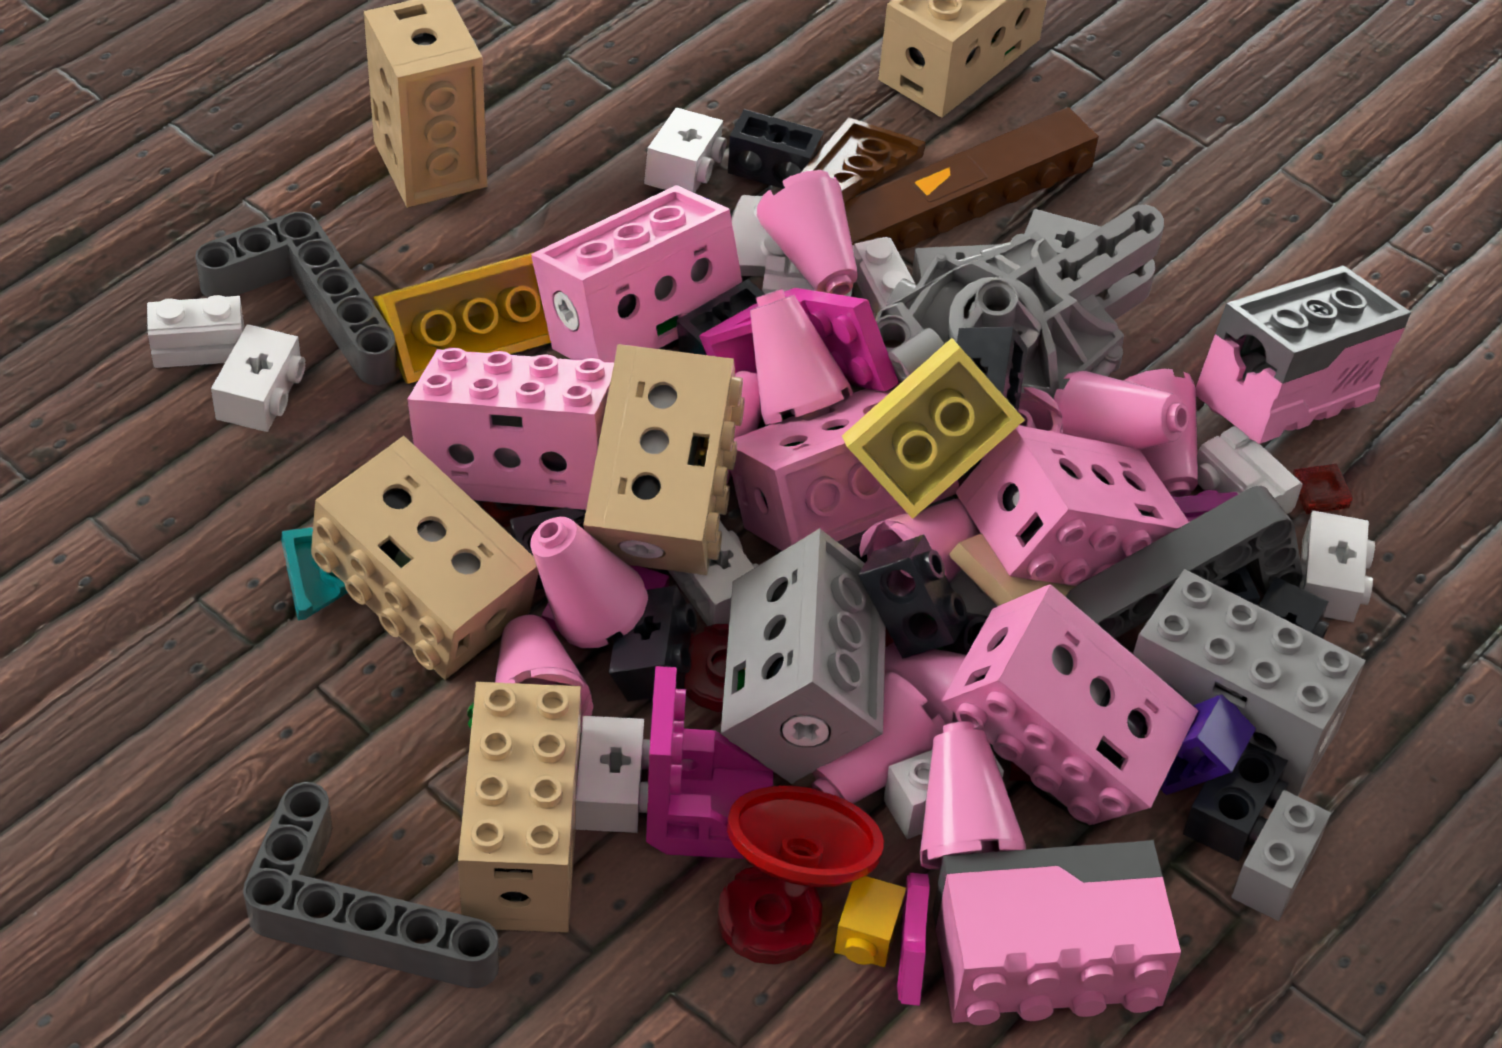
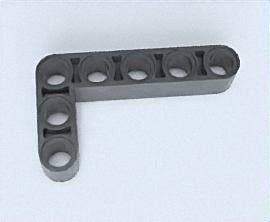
M306 212L288 213L209 241L197 249L195 259L200 289L207 298L214 295L224 297L237 296L292 276L357 376L363 382L370 385H382L390 382L397 375L396 342L393 331L318 221L311 214Z
M1254 486L1080 583L1068 592L1066 598L1115 639L1150 619L1184 569L1214 583L1245 565L1251 578L1264 595L1275 577L1298 587L1302 581L1303 574L1295 526L1266 487Z
M313 782L298 783L287 789L282 796L244 884L243 894L250 927L255 933L267 938L467 988H481L494 981L499 973V944L497 932L490 923L481 919L314 878L333 829L329 798L323 787ZM307 814H314L313 816L307 818L301 817ZM287 857H297L290 861H281ZM270 900L278 901L277 903L272 905H261L264 902ZM319 913H329L328 916L323 918L312 917ZM371 925L380 926L379 929L374 931L363 930ZM421 938L432 939V941L425 944L414 943V941ZM471 951H481L484 953L477 957L465 955Z

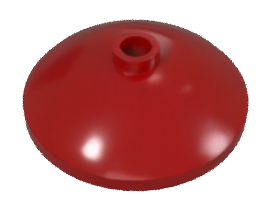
M769 786L752 790L739 797L733 803L727 820V833L732 844L751 865L774 878L801 886L833 887L856 881L868 875L877 867L884 848L882 832L876 822L866 812L836 795L807 787Z

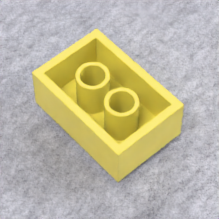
M951 338L842 435V438L848 449L913 519L1024 422L1025 419Z

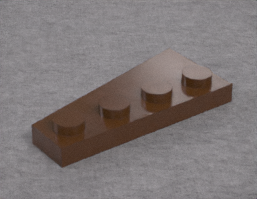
M848 118L802 172L823 170L828 172L830 178L834 179L835 176L841 186L843 200L846 202L922 158L926 142Z

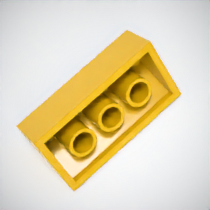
M533 253L373 297L376 308L394 333L397 366L406 384L419 381L437 349L460 348L465 352L491 353L503 351L513 354L551 343L531 256Z

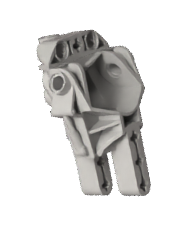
M1146 204L1136 205L1060 254H1057L1047 240L1042 238L1038 232L1028 236L1017 234L1012 238L1011 242L980 250V254L957 260L945 253L937 254L918 284L904 278L896 285L886 307L878 312L875 319L884 342L896 340L902 343L895 348L886 347L899 384L951 338L957 343L959 328L1014 327L1028 347L1021 393H1025L1023 387H1033L1047 392L1053 398L1056 390L1064 389L1070 380L1063 378L1068 373L1076 371H1088L1108 377L1112 371L1120 368L1123 357L1122 345L1124 334L1119 330L1114 320L1143 302L1151 291L1155 273L1153 258L1157 255L1160 248L1164 229L1162 214L1155 207Z

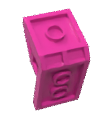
M800 288L783 291L785 297L795 295L850 385L886 392L899 384L868 299ZM758 303L699 335L708 356L734 359L735 374L739 371L757 374L750 310L758 307Z
M656 666L649 751L646 842L666 855L745 859L734 847L728 836L727 820L729 811L733 803L745 793L773 786V770L767 768L763 763L715 730L684 729L686 689H676L677 667Z

